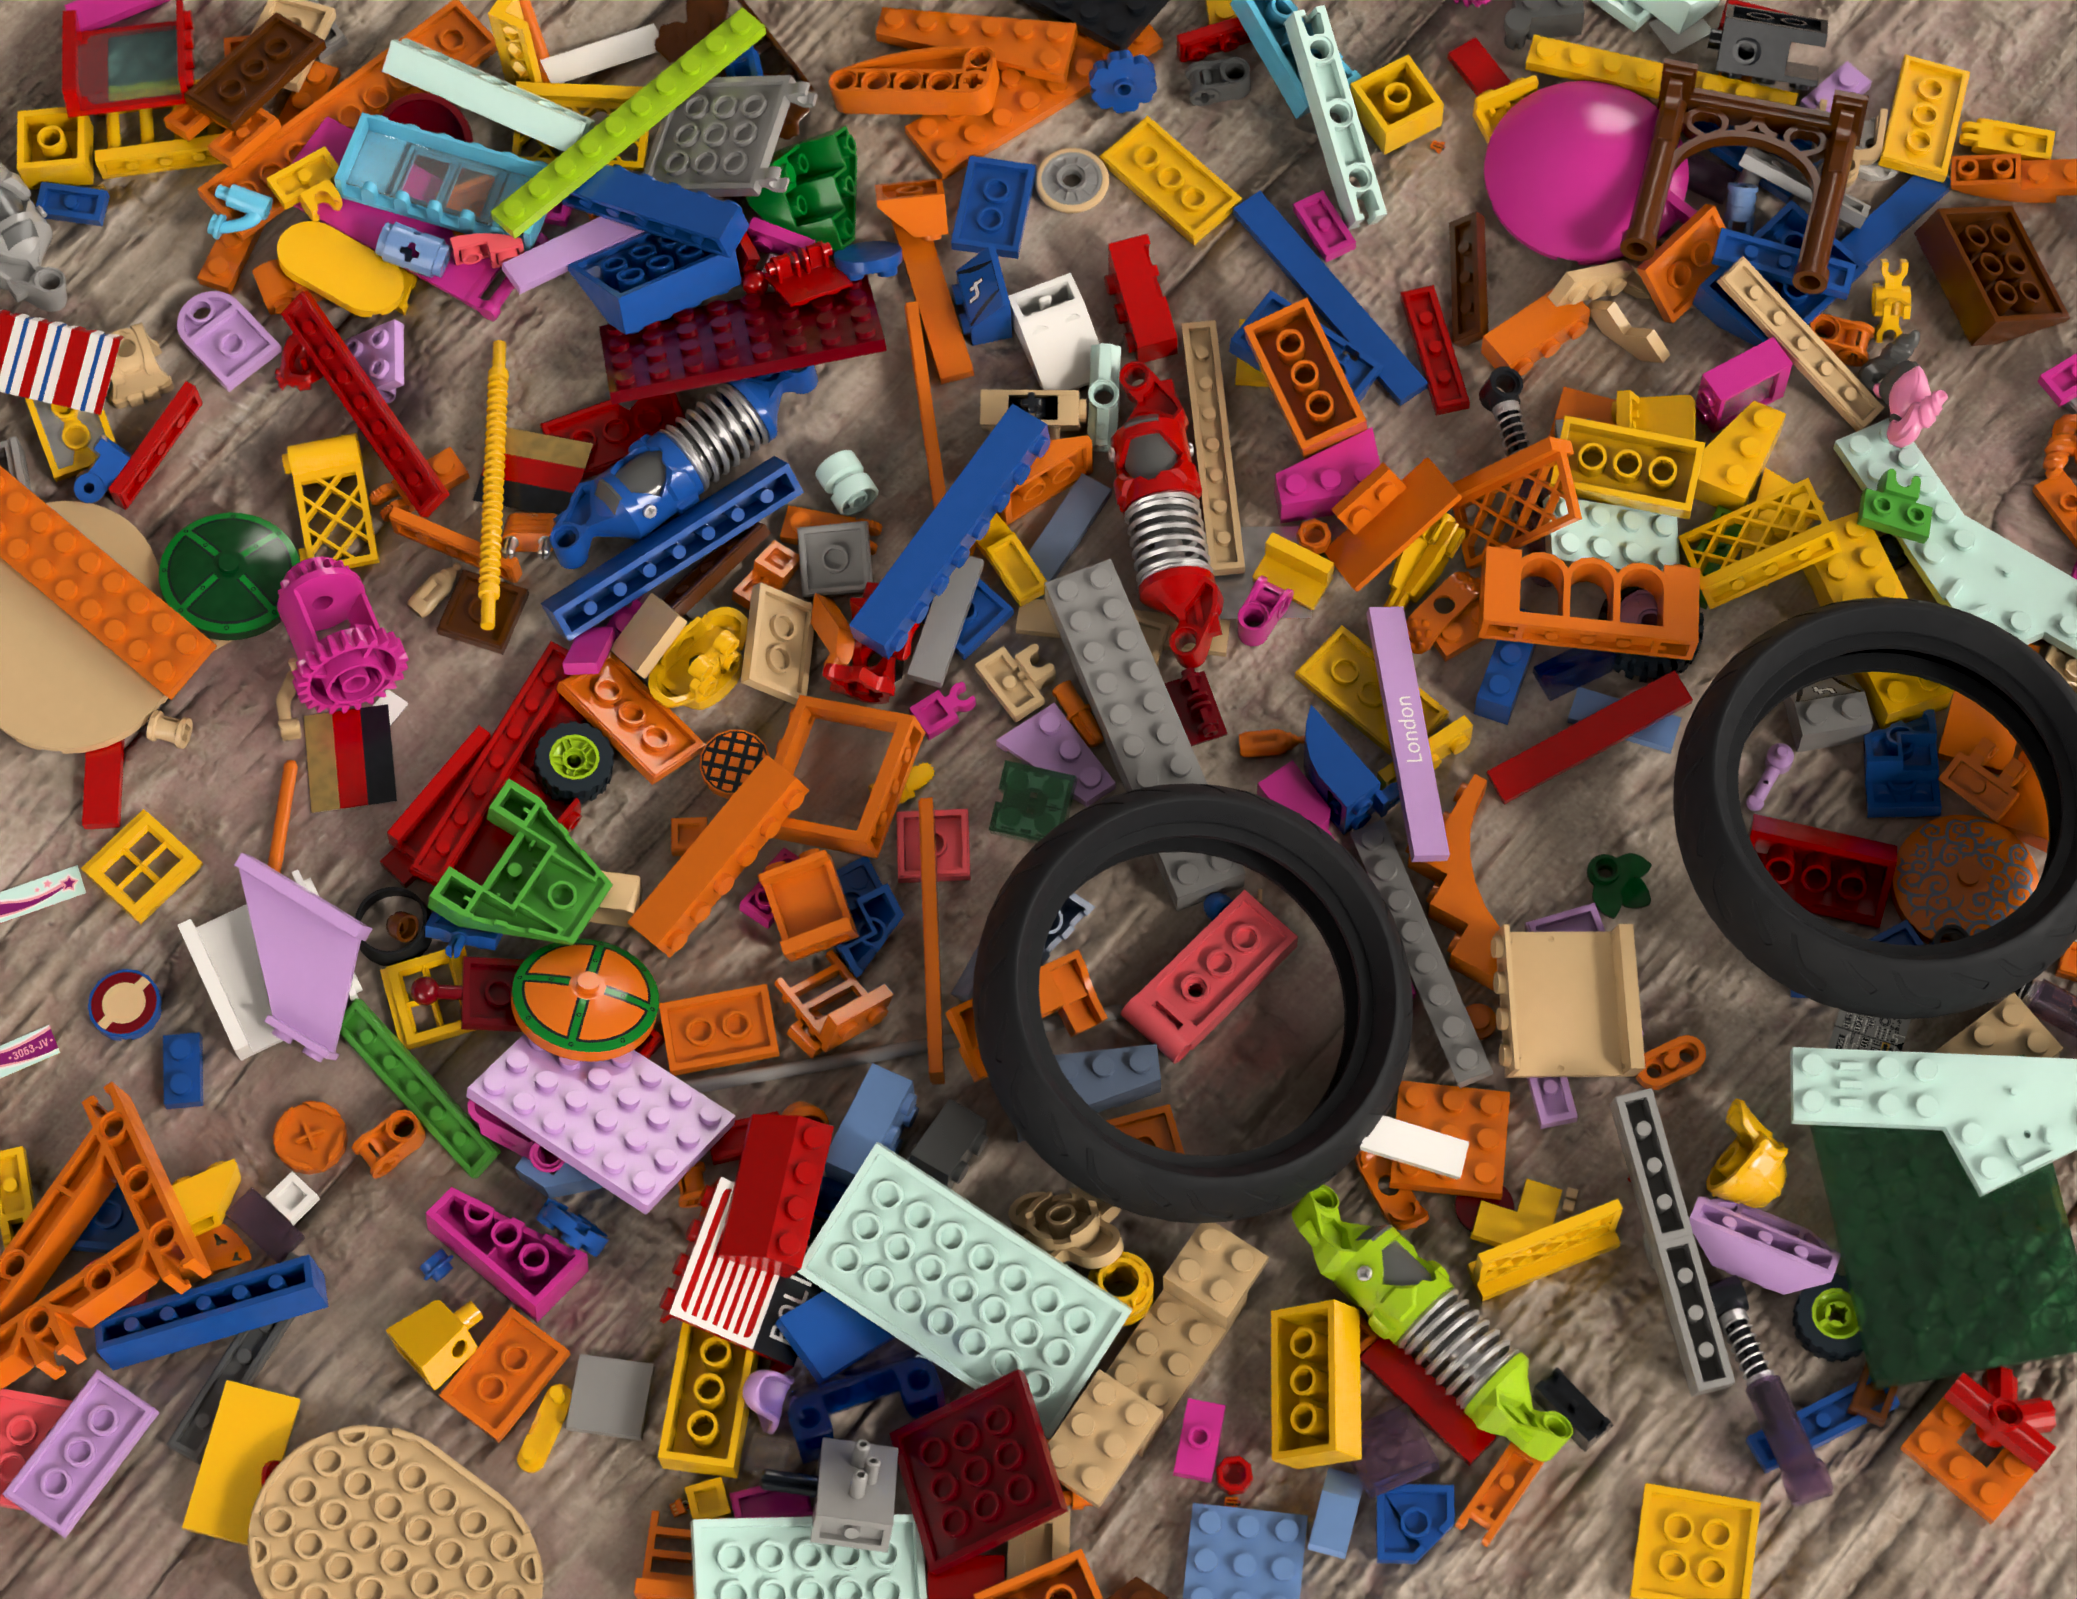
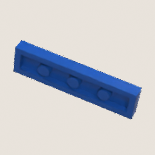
M1721 228L1711 264L1730 268L1739 258L1744 256L1763 278L1794 286L1792 279L1801 249ZM1830 257L1828 285L1821 294L1847 300L1856 264Z
M1881 1370L1869 1375L1866 1385L1871 1383L1875 1375H1883ZM1858 1381L1795 1412L1797 1418L1791 1431L1779 1420L1777 1421L1779 1435L1776 1436L1761 1429L1747 1436L1746 1443L1763 1472L1767 1474L1868 1423L1867 1418L1859 1415L1852 1416L1846 1413ZM1887 1382V1385H1886V1387H1885V1389H1884L1886 1395H1887L1888 1390H1889V1388H1890V1385H1889L1888 1382ZM1896 1395L1890 1411L1899 1407L1900 1401ZM1884 1402L1871 1408V1410L1880 1413Z

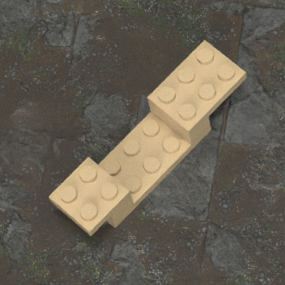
M1217 1223L1199 1224L1163 1276V1291L1148 1313L1142 1319L1107 1372L1098 1370L1048 1442L1060 1484L1099 1509L1135 1455L1138 1454L1143 1457L1247 1305L1248 1290L1269 1261V1256Z

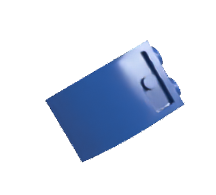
M1311 705L1305 730L1303 765L1305 777L1331 808L1330 820L1345 835L1352 829L1357 830L1364 827L1370 821L1371 815L1374 812H1377L1382 818L1388 813V810L1400 802L1398 785L1396 782L1391 783L1381 791V782Z

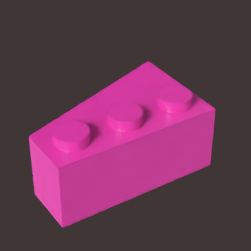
M1372 427L1275 474L1274 495L1280 524L1335 515L1331 509L1380 465Z

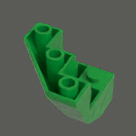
M847 126L830 130L774 152L769 167H780L782 169L780 178L786 177L790 179L786 192L778 193L762 187L759 196H746L749 205L766 222L814 239L815 243L818 241L823 243L829 242L833 251L843 250L855 240L857 154L855 140L849 134Z

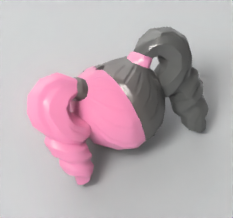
M1913 330L1909 334H1901L1894 342L1888 343L1882 349L1880 356L1868 360L1861 366L1857 377L1874 397L1882 399L1888 405L1890 418L1887 437L1889 443L1898 448L1912 444L1923 428H1930L1936 421V416L1942 411V404L1948 398L1947 393L1943 390L1933 391L1931 394L1924 370L1916 361L1907 360L1920 342L1921 334L1917 330Z

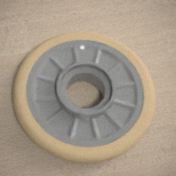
M1065 148L1048 155L1039 165L1035 175V187L1041 200L1050 208L1063 213H1080L1093 208L1104 198L1109 186L1108 171L1102 160L1095 154L1079 148ZM1073 174L1079 176L1081 182L1077 186L1071 187L1065 185L1063 179L1067 175Z

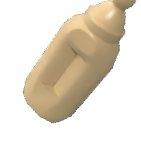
M456 562L453 564V567L442 569L440 572L432 574L410 597L407 606L421 618L428 616L451 592L453 583L456 581L457 571L461 569V565Z

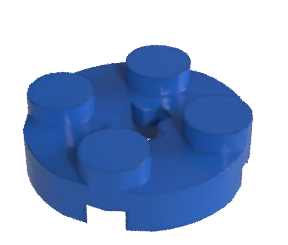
M548 1198L535 1218L552 1230L556 1228L563 1233L561 1239L578 1250L582 1248L591 1255L598 1257L610 1240L607 1238L608 1235L582 1215L578 1214L577 1216L568 1211L569 1207Z

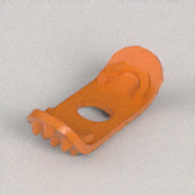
M1468 571L1453 573L1413 611L1406 620L1412 653L1422 654L1429 651L1437 637L1472 602L1480 597L1479 577L1474 578ZM1440 598H1449L1454 602L1455 607L1451 612L1443 614L1435 610L1434 604Z
M1362 1150L1354 1158L1356 1166L1383 1216L1390 1225L1397 1230L1405 1231L1418 1228L1429 1220L1428 1211L1420 1205L1412 1190L1399 1189L1395 1195L1391 1196L1385 1195L1379 1190L1378 1181L1383 1177H1390L1391 1159Z

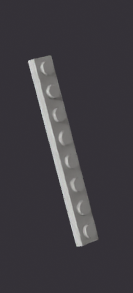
M1384 819L1350 832L1368 876L1379 890L1381 897L1393 915L1403 941L1410 974L1459 1088L1493 1075V1070Z

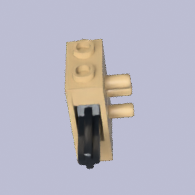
M981 389L980 425L983 431H992L1012 404L1045 422L1048 425L1050 440L1060 439V432H1080V423L1087 424L1086 399H1080L1079 390Z

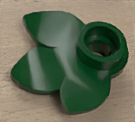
M1627 853L1617 858L1609 854H1601L1594 857L1588 864L1587 877L1594 886L1592 900L1598 910L1606 917L1615 919L1621 906L1632 909L1649 906L1651 903L1650 893L1641 878L1649 872L1652 864L1642 856L1634 853ZM1607 869L1610 871L1611 876L1608 878L1601 877L1598 871Z

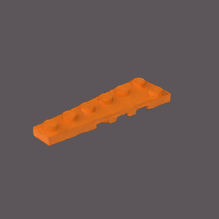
M882 7L875 34L877 42L912 50L954 45H986L994 51L997 67L1000 70L1007 71L1008 68L1025 71L1026 76L1065 84L1078 30L1076 23Z

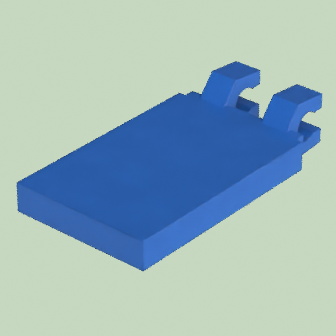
M825 1290L782 1315L775 1323L819 1385L896 1338Z

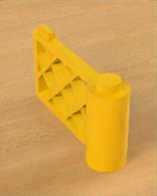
M351 433L287 446V453L282 454V462L286 475L292 474L305 546V548L298 549L300 562L315 557L314 555L321 545L325 544L337 552L333 557L336 561L340 560L343 556L347 558L342 561L344 566H349L350 569L380 563L363 471L362 453L357 434ZM356 475L358 485L350 496L335 488L342 478ZM318 483L326 489L314 503L304 496V485ZM331 493L345 500V503L336 515L321 507ZM359 494H360L361 503H359L358 501H356V498L359 496ZM306 505H308V506L311 507V509L309 510L308 513H307ZM351 505L363 511V518L355 528L341 520ZM317 512L331 520L321 535L309 527V522ZM337 524L351 532L341 547L327 539ZM364 527L366 528L367 535L361 532ZM311 536L317 539L314 544H312ZM359 537L368 543L370 554L355 557L348 553L347 550L354 540Z

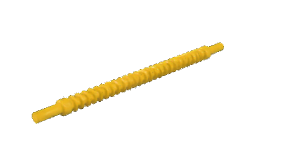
M503 340L493 342L492 367L488 370L487 375L489 383L487 385L488 399L486 401L488 405L486 408L487 423L485 424L487 429L485 432L486 446L484 448L486 453L484 456L485 470L483 472L485 478L483 480V511L481 513L483 518L481 525L483 527L481 528L482 536L480 537L482 543L480 545L481 560L479 565L481 568L478 579L480 583L478 586V597L481 600L480 627L483 630L494 629L496 600L500 597L499 584L501 581L499 576L501 571L499 568L501 567V562L499 560L502 557L500 551L502 550L501 534L503 531L501 527L503 521L501 519L503 518L502 510L504 508L502 504L504 501L503 486L505 484L503 478L505 476L504 462L506 458L504 454L506 452L505 438L507 436L505 430L507 428L506 414L508 412L506 407L508 405L507 390L509 388L507 384L509 382V371L506 369V342Z

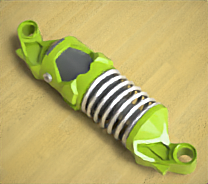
M1325 1184L1302 1197L1292 1210L1291 1216L1296 1228L1312 1246L1320 1274L1332 1280L1333 1284L1354 1305L1364 1308L1369 1316L1368 1324L1379 1337L1390 1339L1395 1345H1398V1348H1405V1354L1419 1352L1420 1354L1415 1358V1364H1422L1426 1360L1430 1363L1425 1369V1375L1433 1374L1448 1359L1451 1363L1436 1378V1385H1442L1457 1369L1461 1374L1448 1386L1446 1395L1454 1394L1467 1379L1472 1382L1456 1399V1405H1460V1409H1464L1463 1412L1473 1419L1476 1427L1491 1434L1505 1436L1530 1457L1543 1462L1550 1461L1571 1438L1573 1434L1571 1423L1565 1416L1556 1411L1543 1412L1533 1408L1528 1381L1529 1358L1523 1352L1519 1353V1349L1509 1351L1510 1340L1498 1342L1500 1330L1488 1331L1490 1320L1482 1319L1478 1321L1479 1310L1471 1309L1467 1311L1469 1300H1457L1459 1290L1453 1289L1454 1285L1449 1281V1274L1445 1268L1434 1260L1426 1261L1420 1258L1414 1246L1390 1224L1367 1226L1341 1221L1338 1209V1196L1333 1189ZM1479 1330L1473 1340H1471L1469 1337ZM1489 1340L1488 1344L1481 1350L1479 1347ZM1499 1351L1496 1357L1492 1360L1490 1357Z

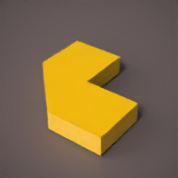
M1526 1179L1517 1211L1481 1200L1470 1239L1497 1247L1552 1225L1555 1220L1562 1189Z

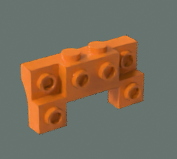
M1079 949L1040 967L1039 997L1042 1018L1058 1011L1070 1037L1101 1024L1108 1018L1093 988L1087 965ZM972 998L950 1008L945 1015L961 1045L958 1051L975 1083L988 1077V1074L981 1059L976 1037Z

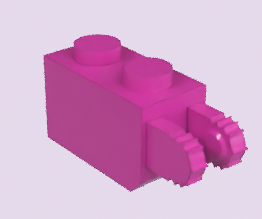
M1293 760L1257 783V795L1273 800L1301 814L1332 837V833L1329 831L1331 808Z

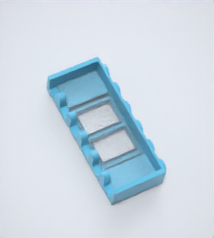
M362 112L334 181L341 198L465 234L495 233L510 235L492 219L491 211L548 164L543 161L534 162L523 159L511 152H499L488 149L476 142L467 143L460 141L445 133L436 134L425 131L413 124L404 125L391 121L382 115H370ZM547 214L518 236L522 238L524 251L533 249Z

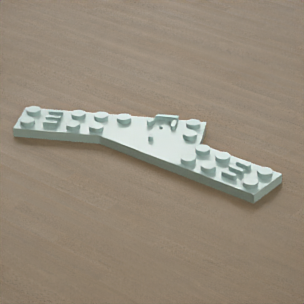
M1792 1047L1790 1050L1791 1124L1943 1130L1980 1197L2077 1150V1059Z

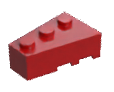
M1148 233L1109 243V275L1104 276L1108 295H1115L1117 304H1114L1118 324L1124 323L1127 333L1123 334L1128 353L1134 352L1136 360L1142 363L1177 354L1178 343L1166 296H1163L1157 280V276L1160 275L1157 265H1152L1149 256V245L1151 243Z

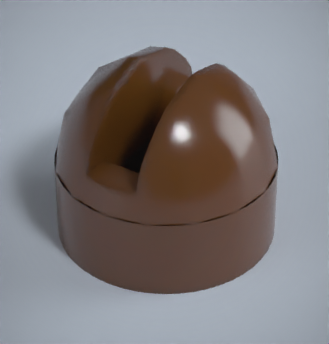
M397 911L386 922L388 934L392 938L404 943L411 941L415 937L419 927L417 917L404 911Z

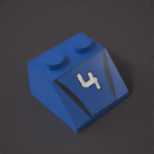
M992 245L985 248L956 270L957 284L952 285L955 304H962L964 311L963 314H959L963 335L970 334L972 346L1012 338L1010 301L996 247Z

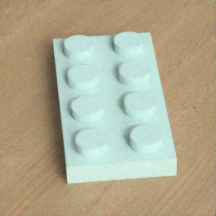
M1550 495L1543 500V509H1545ZM1562 497L1559 498L1553 515L1558 518L1568 514L1566 501ZM1578 499L1582 519L1545 536L1546 553L1557 556L1564 561L1567 567L1581 558L1589 557L1605 560L1615 568L1617 573L1631 563H1647L1654 565L1661 571L1664 565L1680 564L1677 517Z

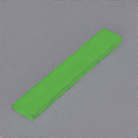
M356 998L345 1010L340 1034L406 1107L416 1115L419 1121L471 1178L477 1179L498 1157L501 1151L489 1138L480 1133V1128L366 1003L362 999Z

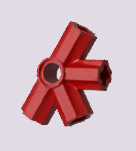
M2002 1366L1987 1369L1982 1375V1386L1963 1372L1943 1397L1976 1424V1433L1985 1444L1995 1448L2004 1446L2036 1473L2057 1448L2040 1434L2051 1432L2056 1426V1409L2050 1400H2044L2041 1397L2018 1401V1379L2013 1375L2012 1369Z

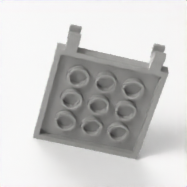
M791 75L713 77L661 120L643 173L652 176L660 182L667 184L669 182L677 183L684 189L692 192L703 191L711 197L759 196L762 187L773 192H786L790 179L786 177L780 178L782 169L776 166L769 167L790 103H795L805 108H812L818 95L817 93H808L809 82H796Z

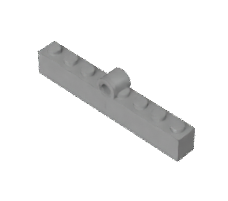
M1649 1088L1616 1096L1610 1103V1109L1645 1233H1643L1644 1248L1651 1268L1653 1270L1656 1269L1691 1397L1727 1389L1735 1383V1379L1653 1090Z

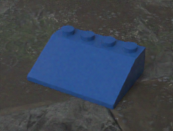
M1791 200L1753 236L1801 249L1809 214ZM1834 238L1830 257L1856 264L1852 280L1853 284L1868 269V266L1839 240ZM1720 266L1699 286L1692 304L1716 326L1753 346L1768 340L1769 338L1716 282L1729 269ZM1764 278L1807 325L1837 299L1821 293H1803L1795 288V286Z
M646 231L567 265L568 271L607 322L625 335L637 333L643 327L656 321L667 320L676 312L685 308L696 307L701 304V301L715 295L726 294L731 288L742 284L736 249L731 258H727Z

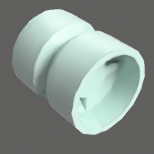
M843 450L831 455L816 470V478L827 493L833 494L830 498L838 512L845 516L855 515L869 507L876 500L879 491L867 473H863L864 467L852 450Z

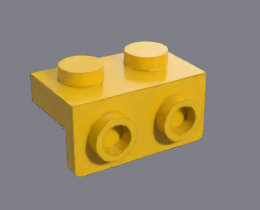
M1536 75L1528 78H1517L1502 88L1486 90L1474 99L1472 116L1487 144L1503 116L1519 101L1537 91L1539 81Z

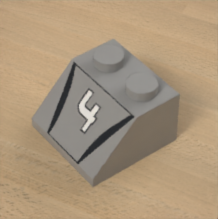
M1852 674L1819 681L1783 700L1797 752L1863 742L1864 735L1870 733L1873 726L1866 693Z

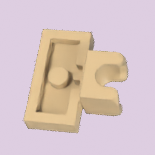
M1032 644L1016 654L1015 659L1002 646L974 664L977 674L1015 723L1045 704L1044 697L1039 691L1051 684L1056 678V670L1053 664L1048 663L1042 667H1034L1039 662V646L1037 644Z

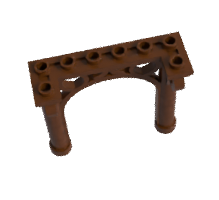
M1665 58L1657 106L1659 112L1629 227L1622 236L1620 244L1622 254L1635 261H1646L1653 257L1671 181L1676 169L1683 161L1695 153L1713 147H1753L1771 152L1790 162L1804 175L1810 186L1812 203L1792 282L1795 288L1803 293L1818 294L1823 292L1828 285L1830 276L1828 264L1856 146L1860 145L1869 95L1835 89L1831 112L1780 102L1750 98L1748 96L1696 88L1699 64ZM1698 121L1711 122L1719 126V129L1705 134L1694 127L1693 123ZM1729 125L1734 126V129L1728 130ZM1681 132H1684L1689 141L1678 148ZM1778 134L1783 135L1782 140L1777 138ZM1796 139L1814 142L1818 147L1799 151L1791 142ZM1824 158L1821 174L1819 175L1813 163Z

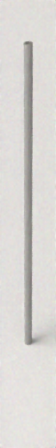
M1122 1004L1103 1007L1108 1017L1104 1022L1123 1019L1120 1015L1123 1009ZM1060 1015L1042 1018L1045 1032L1066 1029ZM955 1033L943 1035L944 1050L961 1047ZM927 1038L685 1080L683 1082L702 1093L928 1053Z

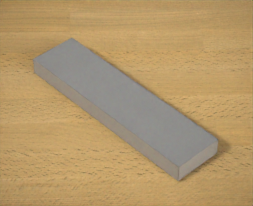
M969 556L965 564L961 568L956 567L949 576V584L940 596L936 595L933 598L907 672L909 680L942 688L984 567V559Z

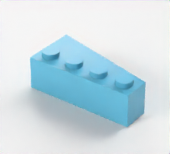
M1232 0L1230 2L1232 9L1295 118L1298 119L1310 113L1284 24L1288 17L1294 11H1297L1298 7L1291 0ZM1302 17L1307 34L1313 36L1311 23L1306 24L1305 19ZM1310 48L1315 58L1322 59L1318 50ZM1340 54L1350 88L1351 83L1363 77L1355 69L1352 71L1342 60L1343 56Z

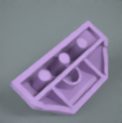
M1698 1196L1689 1218L1693 1234L1712 1266L1782 1295L1830 1283L1841 1257L1839 1252L1835 1249H1830L1825 1241L1809 1229L1742 1203L1737 1204L1720 1198L1710 1200L1707 1197Z

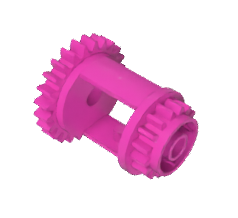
M313 557L294 565L280 582L282 589L278 590L277 610L299 660L296 662L298 669L292 671L294 676L292 683L300 702L305 703L308 709L315 707L317 713L327 708L329 714H333L338 708H341L342 712L346 713L350 706H355L357 710H360L364 702L372 705L374 704L373 698L376 696L385 698L386 693L384 690L396 689L395 681L404 679L402 672L408 670L406 662L409 659L400 638H396L393 631L386 634L384 627L380 628L359 575L350 570L349 566H344L342 560L336 561L330 557ZM346 619L349 620V629L340 630L327 635L320 641L318 640L315 631L328 629L342 623Z

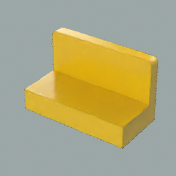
M1272 532L1265 543V556L1255 570L1252 580L1256 582L1263 575L1273 585L1284 590L1290 588L1294 590L1293 602L1309 610H1314L1333 579L1334 562Z

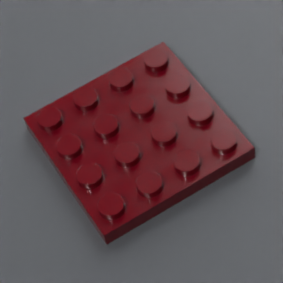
M1019 1369L889 1433L893 1447H898V1465L931 1573L939 1575L1068 1512L1026 1374Z

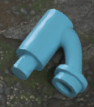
M219 184L215 191V197L225 200L226 207L246 213V215L238 219L226 221V215L213 214L208 224L207 233L213 235V238L218 240L222 234L244 231L256 226L262 220L268 218L273 205V198L233 184L231 188Z

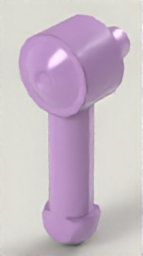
M1776 743L1768 749L1765 759L1766 769L1752 794L1746 799V805L1749 810H1761L1764 806V800L1778 775L1790 770L1794 759V752L1788 745Z

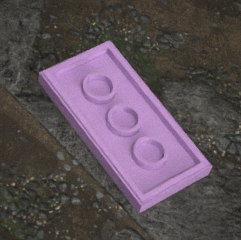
M97 1369L2 1495L57 1534L66 1538L158 1416L159 1412Z

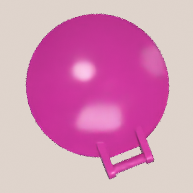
M1571 81L1554 84L1542 88L1519 101L1503 116L1489 140L1485 155V189L1488 191L1492 202V209L1499 221L1523 245L1553 260L1562 258L1578 261V265L1607 264L1608 260L1624 257L1620 250L1623 233L1629 227L1659 109L1633 91L1597 81ZM1681 138L1679 140L1678 148L1683 144ZM1688 159L1679 165L1673 175L1657 241L1678 221L1684 224L1697 212L1684 201L1689 182Z

